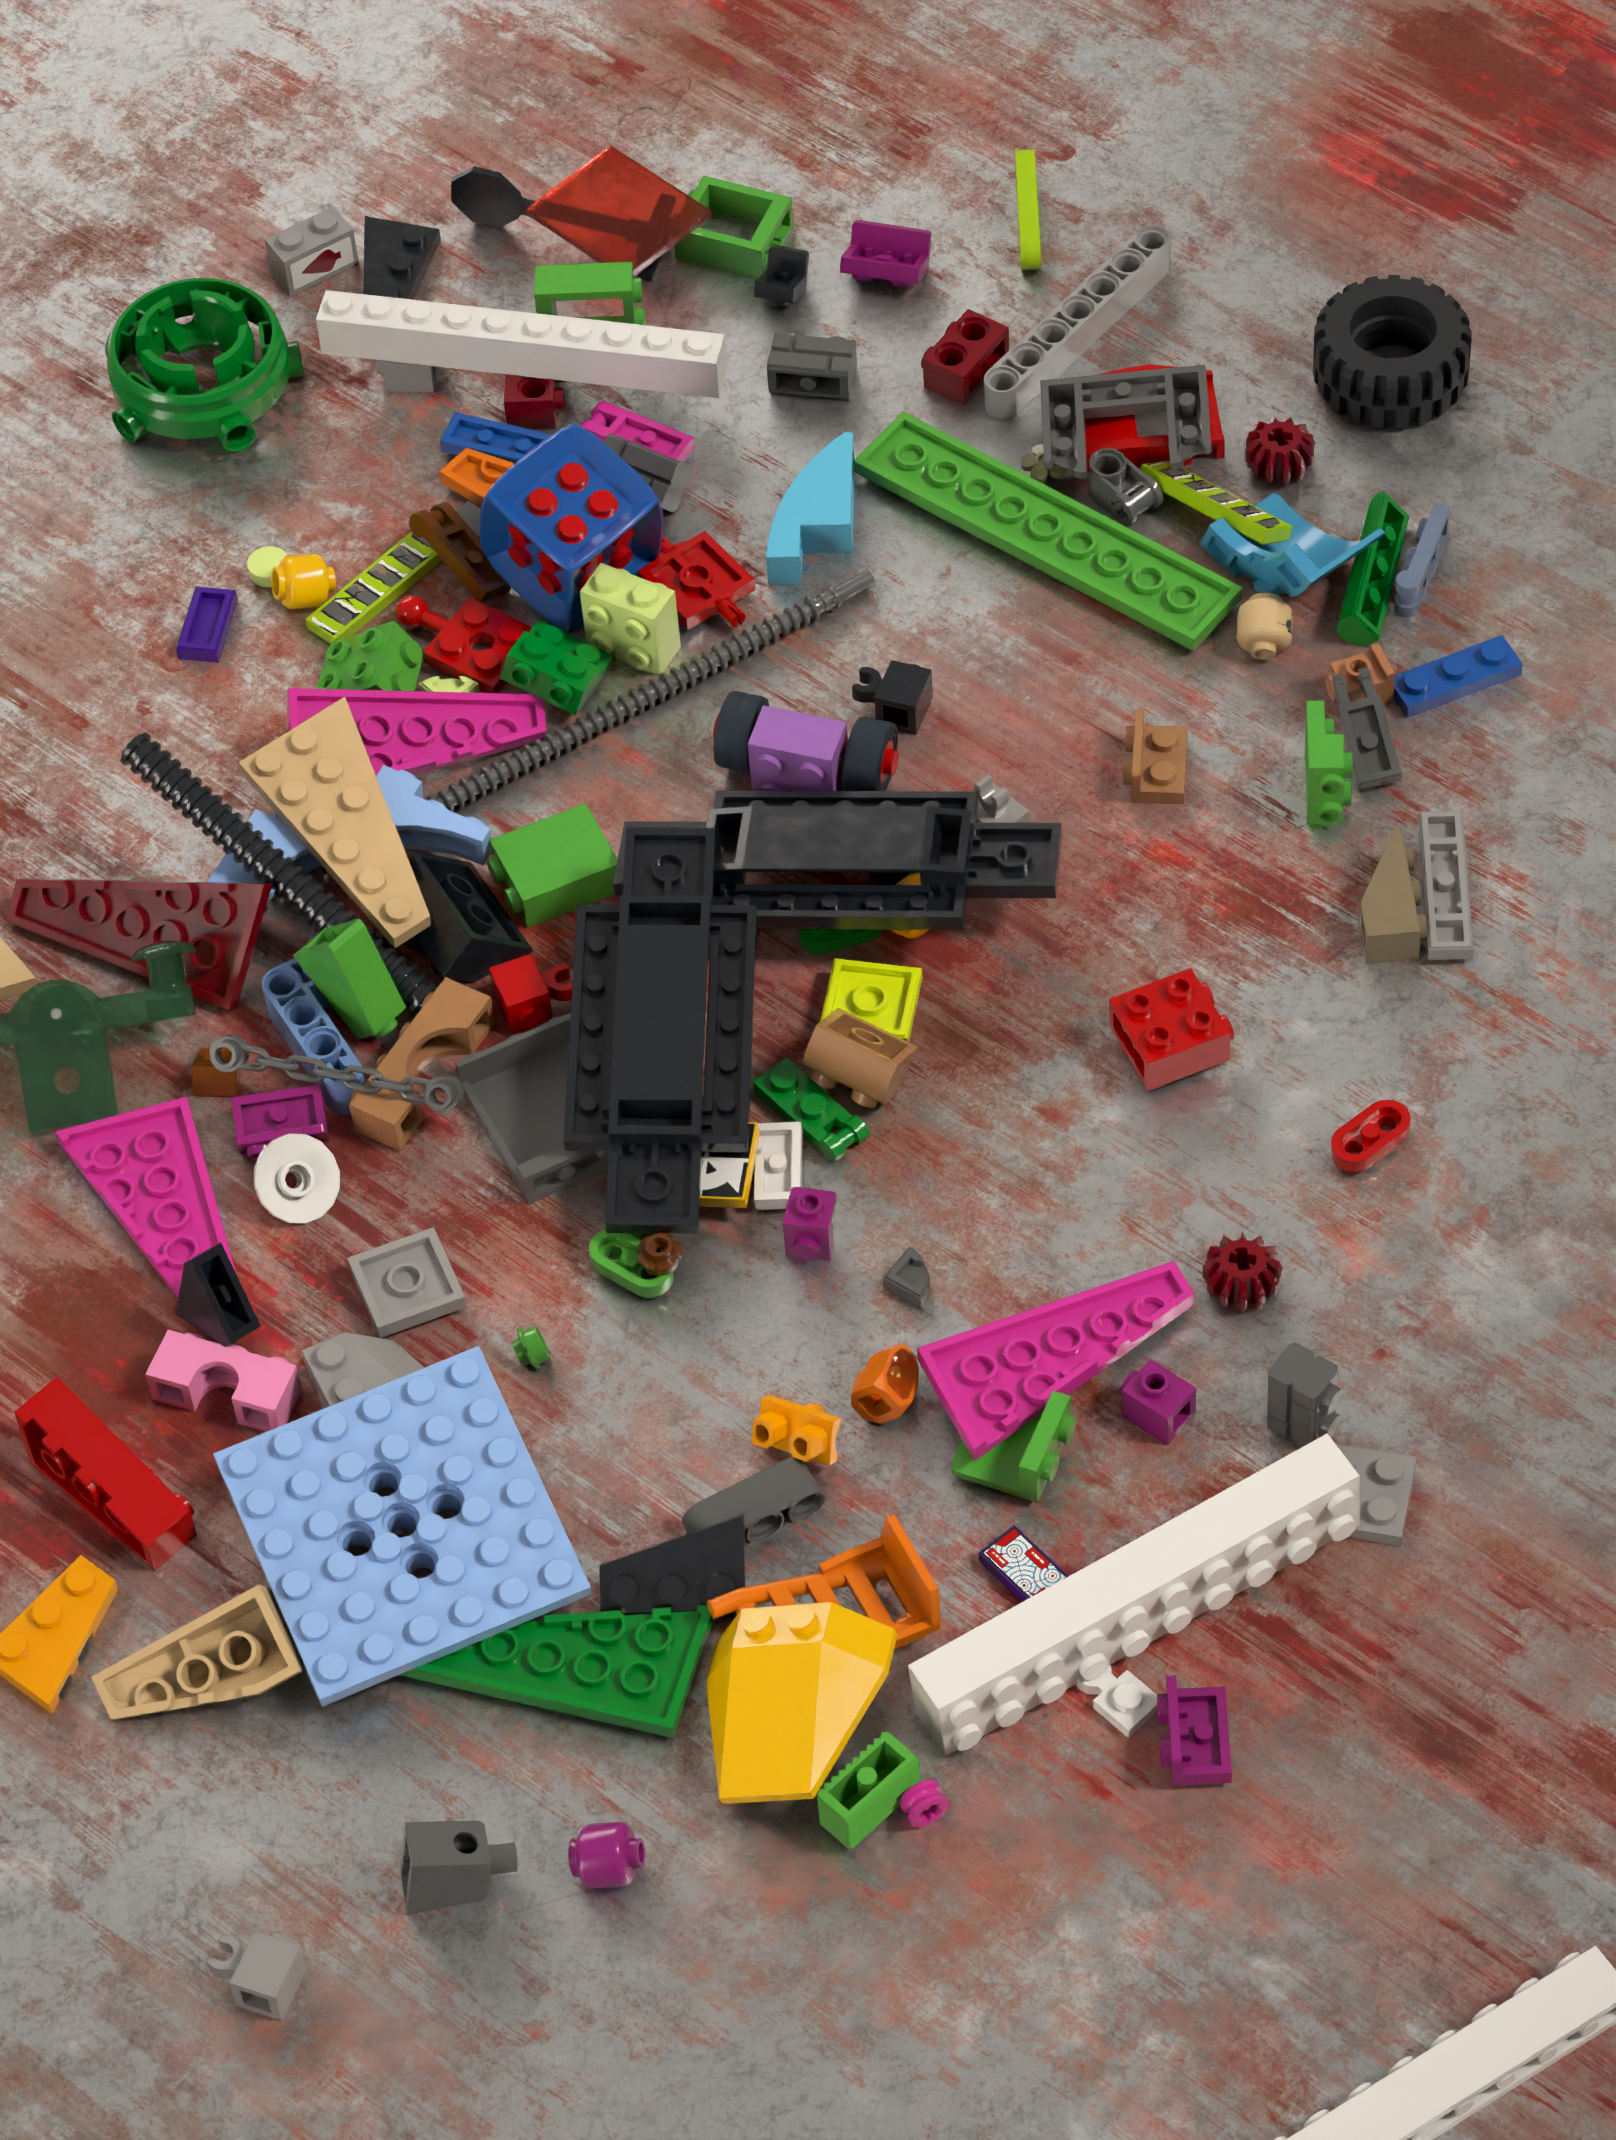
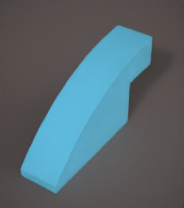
M844 432L817 453L799 472L785 492L774 515L768 536L766 552L768 585H802L803 553H853V461L855 460L853 432Z

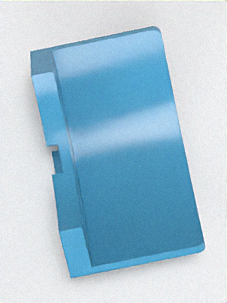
M1273 493L1255 506L1292 525L1293 528L1289 540L1261 545L1235 531L1221 517L1209 525L1200 545L1234 578L1242 574L1253 581L1255 591L1275 595L1284 593L1288 594L1291 598L1301 594L1381 539L1385 532L1379 528L1362 541H1347L1336 538L1310 524L1296 513L1280 495Z

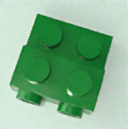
M538 619L529 632L524 631L508 652L500 679L576 716L610 669L614 656Z

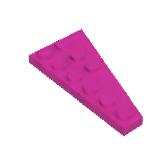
M288 688L286 694L288 731L345 697L376 776L383 765L397 771L405 770L415 776L533 743L535 739L541 741L544 740V735L546 734L544 701L532 694Z
M187 1097L55 1131L59 1145L177 1298L179 1296L184 1262L215 1244L222 1243L235 1270Z
M1175 1261L918 1347L917 1359L972 1459L975 1461L1042 1414L1053 1390L1066 1395L1070 1394L1194 1305V1292Z

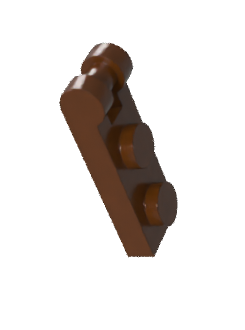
M442 502L434 505L430 512L421 510L410 516L409 526L412 533L417 537H424L476 600L484 602L510 591L511 586L495 571L485 556L480 538L451 504Z

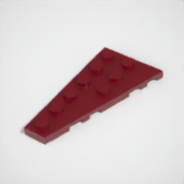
M16 879L5 921L231 1010L236 1009L239 1003L273 883Z

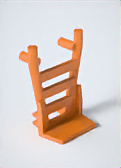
M895 1514L886 1517L879 1538L846 1550L820 1563L818 1566L820 1573L743 1587L707 1601L708 1610L712 1618L715 1619L733 1611H736L737 1616L744 1608H756V1604L771 1602L773 1606L797 1605L793 1597L810 1594L814 1603L833 1602L840 1605L832 1590L848 1587L866 1617L895 1629L898 1636L894 1649L905 1647L917 1639L923 1640L928 1634L940 1630L941 1626L939 1588ZM880 1580H883L886 1585L890 1584L906 1612L895 1621L891 1619L875 1591Z

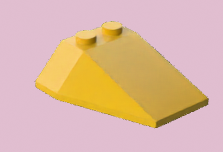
M833 1602L744 1608L738 1613L716 1641L706 1679L718 1793L722 1804L814 1799L889 1674L898 1636L894 1628Z

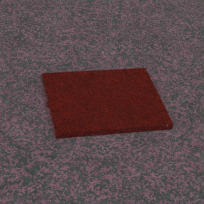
M610 145L526 208V215L599 263L632 262L635 276L711 218L712 210Z

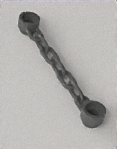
M228 1034L216 1039L209 1051L212 1064L222 1072H232L237 1069L262 1072L271 1067L285 1070L289 1077L302 1081L319 1083L325 1078L340 1080L348 1089L360 1092L378 1093L382 1089L399 1091L404 1099L427 1104L430 1109L438 1113H446L460 1105L464 1096L461 1082L452 1075L443 1074L431 1080L407 1076L402 1081L386 1079L380 1071L366 1067L348 1066L344 1070L327 1068L322 1060L313 1057L292 1055L287 1060L270 1057L265 1049L249 1046L242 1037L235 1034ZM223 1047H227L232 1053L230 1062L225 1061L221 1056ZM250 1053L261 1055L255 1060L259 1065L247 1063ZM297 1062L319 1066L312 1070L316 1076L296 1073L293 1070L299 1068ZM352 1072L375 1076L376 1078L370 1080V1084L374 1087L351 1083L350 1081L356 1079V1075ZM410 1083L425 1085L424 1097L407 1093L414 1089V1086ZM437 1087L446 1091L447 1100L445 1103L437 1100L435 1096Z

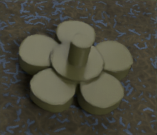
M1043 444L1034 446L1032 454L1024 455L1021 458V468L1024 471H1031L1030 477L1041 483L1045 482L1049 475L1054 479H1061L1067 473V469L1053 466L1051 469L1045 468Z

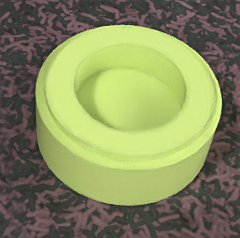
M272 546L262 547L254 551L247 561L249 576L252 582L261 587H272V569L279 565L280 560L287 555L286 552Z

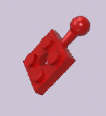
M414 595L402 598L395 608L396 619L403 627L416 629L422 626L438 634L423 651V661L425 664L455 679H459V676L471 678L479 683V689L483 693H499L507 682L500 679L506 656L524 631L529 632L532 629L531 626L472 597L467 599L450 621L429 612L426 602ZM481 642L492 645V648L476 651L471 647Z

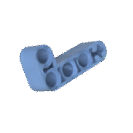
M295 958L271 969L265 974L262 979V989L267 1012L294 1055L318 1058L326 1064L327 1068L344 1070L348 1066L362 1067L324 1010L331 1006V1004ZM300 1062L308 1075L316 1076L312 1070L319 1066ZM352 1072L356 1075V1079L350 1082L364 1085V1074ZM330 1078L314 1083V1085L321 1084L323 1098L335 1113L351 1115L349 1101L355 1090L348 1089L340 1080Z

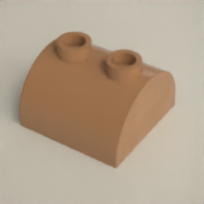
M837 1008L816 1025L804 1055L803 1065L813 1069L811 1079L817 1084L827 1088H835L837 1083L840 1082L854 1089L851 1098L855 1102L868 1108H876L878 1102L886 1105L891 1100L904 1079L918 1050V1046Z

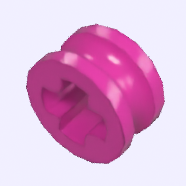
M925 1780L915 1784L899 1800L900 1808L903 1812L909 1813L908 1821L915 1828L925 1827L936 1822L947 1812L950 1806L947 1797L940 1794L941 1787L935 1780Z

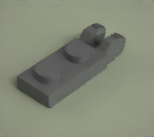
M1368 667L1358 669L1357 676L1364 699L1352 702L1349 700L1347 683L1342 673L1332 675L1333 688L1338 703L1337 712L1348 752L1353 754V770L1359 791L1402 780L1381 697L1376 695Z

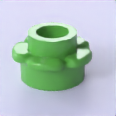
M536 1325L525 1330L522 1327L517 1329L518 1338L511 1342L522 1366L531 1364L536 1370L541 1369L539 1364L551 1359L549 1349L541 1332Z

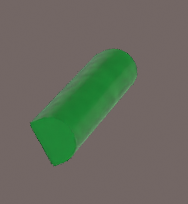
M1384 491L1373 495L1369 499L1358 541H1362L1379 528L1385 534L1377 542L1354 557L1336 627L1338 635L1344 641L1353 645L1365 646L1380 639L1409 520V515Z

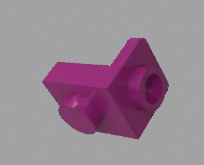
M803 1187L791 1188L783 1219L785 1255L795 1256L806 1261L815 1259L831 1261L834 1250L832 1218L837 1202L835 1192Z

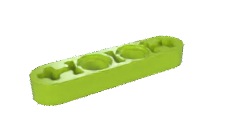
M1035 149L1015 150L1021 271L1041 270Z

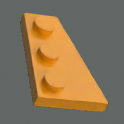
M80 1555L0 1633V1676L49 1713L53 1714L60 1701L58 1695L67 1678H72L79 1665V1655L88 1638L94 1637L118 1591L116 1580Z

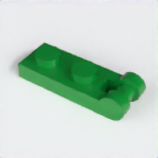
M787 1057L753 1081L754 1093L786 1122H801L803 1138L830 1162L834 1163L846 1155L845 1149L853 1143L859 1145L870 1137L869 1129L860 1117L852 1116ZM836 1128L839 1130L836 1134L831 1133Z

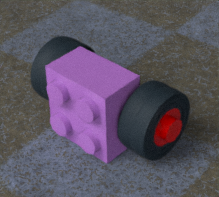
M731 691L727 695L715 720L713 729L714 761L716 765L741 772H750L752 791H886L898 765V732L896 725L892 722L859 717L848 739L847 722L770 707L767 698L739 691Z

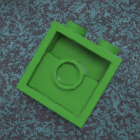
M1324 700L1307 701L1305 734L1307 824H1342L1343 806H1351V780H1344V778L1353 777L1352 752H1344L1343 734H1334L1333 718H1325Z

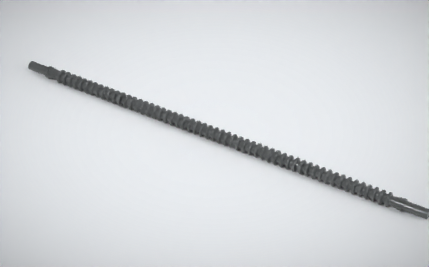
M866 570L835 587L832 585L824 587L822 592L815 598L805 597L803 600L804 604L795 602L793 610L786 607L783 610V615L774 613L772 621L768 618L763 619L762 626L756 623L753 625L752 631L744 629L742 637L735 634L732 636V642L723 640L721 648L714 645L711 648V653L702 651L700 659L693 656L690 659V664L681 662L679 670L672 667L670 668L669 675L660 673L658 681L654 678L649 680V686L640 684L638 692L630 689L628 697L619 695L617 703L609 700L607 708L598 706L596 714L589 711L586 713V719L577 717L575 725L568 722L565 724V730L556 728L554 736L545 734L543 742L535 739L533 747L524 745L522 753L515 750L512 752V758L503 756L501 764L492 762L490 770L482 767L480 775L471 773L469 781L462 778L459 780V786L456 787L454 784H450L448 792L439 790L437 798L429 795L427 801H438L452 812H454V806L464 808V801L475 802V795L478 794L480 797H485L487 789L496 791V784L499 783L505 786L507 785L508 778L517 780L518 773L528 774L530 766L533 769H538L539 762L549 763L551 755L558 758L560 757L561 750L570 752L572 744L576 747L581 746V739L590 741L592 733L599 736L602 734V728L604 727L607 730H611L613 722L617 724L623 723L624 716L632 719L634 711L638 713L644 712L645 705L653 708L655 700L664 702L666 694L673 697L676 694V689L685 691L687 683L694 686L696 685L697 678L706 680L708 672L715 675L717 667L726 669L728 661L736 664L738 656L741 658L748 657L749 650L752 653H757L759 645L763 648L768 647L769 640L777 642L780 634L784 637L788 636L789 629L798 631L800 623L808 626L810 618L816 621L819 620L820 613L828 610L835 611L841 608L840 606L843 601L875 585L873 575L870 571ZM319 866L305 874V876L312 875L320 883L324 882V875L327 874L332 877L323 866ZM275 896L267 902L265 911H269L271 903L276 906L280 905L281 900Z

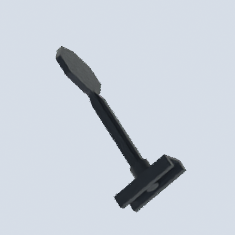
M476 166L457 174L451 181V202L474 223L499 229L519 219L520 215H525L627 240V244L639 247L637 251V278H641L644 281L653 282L671 240L670 227L672 221L670 219L677 205V199L661 196L649 224L632 221L630 224L523 198L521 192L500 172Z

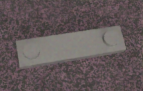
M1463 811L1419 812L1418 829L1424 911L1427 922L1428 960L1473 959L1474 947Z

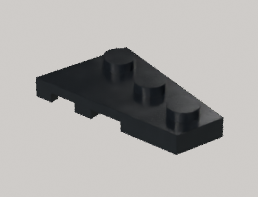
M365 216L363 294L414 300L440 244V230Z
M744 1513L705 1528L693 1530L668 1541L602 1562L599 1565L600 1612L620 1610L621 1613H652V1608L671 1607V1612L697 1611V1606L707 1605L708 1600L746 1587Z

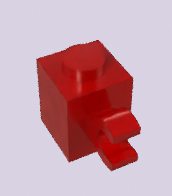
M528 954L489 968L493 995L511 1034L524 1029L538 1027L552 1019L550 998L562 1002L572 1000L573 981L567 984H559L570 979L567 964L556 965L549 971L540 974L532 955Z

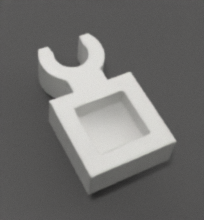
M1109 1663L1106 1671L1095 1679L1085 1680L1083 1676L1077 1678L1076 1686L1082 1692L1098 1695L1093 1700V1709L1128 1738L1157 1713V1694L1128 1670L1116 1678L1112 1674Z

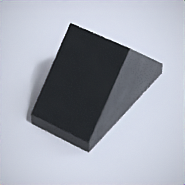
M222 1243L215 1244L184 1262L175 1315L223 1346L231 1345L261 1327Z

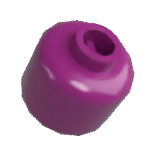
M625 1822L584 1825L579 1830L577 1837L571 1838L569 1842L568 1859L570 1871L574 1877H579L581 1882L590 1889L625 1887L633 1882L637 1868H643L645 1865L646 1853L642 1838H635L631 1827Z

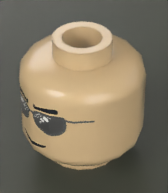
M1258 593L1251 596L1248 601L1240 606L1237 615L1236 639L1239 646L1245 651L1250 652L1253 658L1269 660L1290 646L1292 641L1293 612L1291 607L1283 602L1280 596L1271 593Z

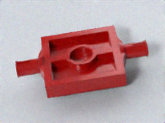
M706 531L688 541L672 544L662 534L661 549L657 558L637 570L638 577L653 583H661L669 589L675 590L678 621L687 630L716 614H721L733 628H737L738 623L741 626L746 619V615L734 603L755 591V579Z

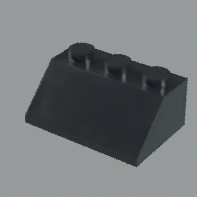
M409 850L407 858L430 914L431 926L413 936L412 939L428 955L432 961L433 970L440 977L474 983L490 975V967L528 955L533 951L471 862Z

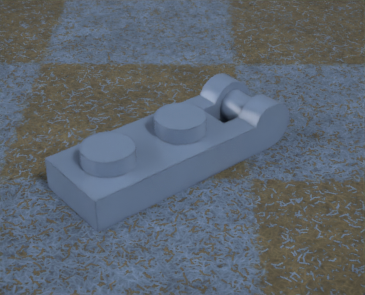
M1434 503L1428 519L1421 518L1416 533L1417 548H1409L1404 570L1396 576L1395 589L1397 594L1395 596L1394 609L1397 614L1403 617L1414 616L1420 610L1449 535L1450 506Z

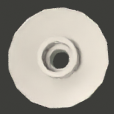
M287 1134L272 1140L260 1152L254 1167V1188L260 1203L273 1217L286 1223L305 1224L322 1217L334 1205L340 1189V1170L334 1155L321 1141L307 1134ZM288 1172L296 1177L297 1183L294 1188H290L286 1184L285 1177Z

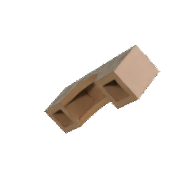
M445 977L438 988L425 997L419 1013L412 1022H407L402 1027L397 1042L388 1054H383L378 1059L374 1069L380 1071L386 1079L402 1081L407 1076L416 1077L427 1064L441 1057L469 1055L475 1052L495 1025L491 997ZM371 1075L364 1085L374 1087L370 1084V1080L376 1077ZM415 1088L413 1089V1091L407 1092L409 1094L420 1096L419 1092ZM382 1089L378 1093L354 1091L349 1101L354 1131L399 1152L424 1120L421 1103L404 1099L399 1091Z

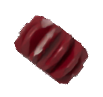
M1273 416L1270 424L1258 421L1255 430L1249 431L1246 438L1245 462H1247V467L1252 469L1254 478L1266 477L1268 485L1277 480L1282 481L1287 486L1290 478L1302 481L1305 472L1311 471L1314 464L1315 441L1313 440V435L1308 433L1306 424L1294 425L1291 417L1285 422H1279Z
M1241 1231L1235 1241L1223 1235L1219 1247L1210 1246L1205 1265H1203L1202 1278L1207 1283V1292L1210 1298L1220 1297L1223 1309L1233 1303L1238 1304L1242 1313L1249 1303L1262 1309L1265 1297L1275 1298L1278 1292V1283L1282 1278V1265L1277 1260L1278 1253L1275 1250V1246L1264 1247L1261 1235L1252 1241L1247 1240L1243 1231Z

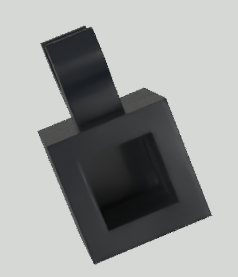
M891 660L882 679L877 670L870 667H861L859 670L860 682L869 685L853 684V699L861 703H875L876 720L892 722L896 725L898 731L917 735L933 699L932 669Z

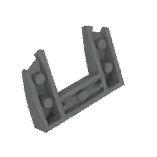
M1205 365L1040 380L1044 464L1047 469L1058 466L1072 470L1074 477L1087 479L1085 419L1167 412L1171 471L1184 467V460L1201 452L1206 454L1212 452Z

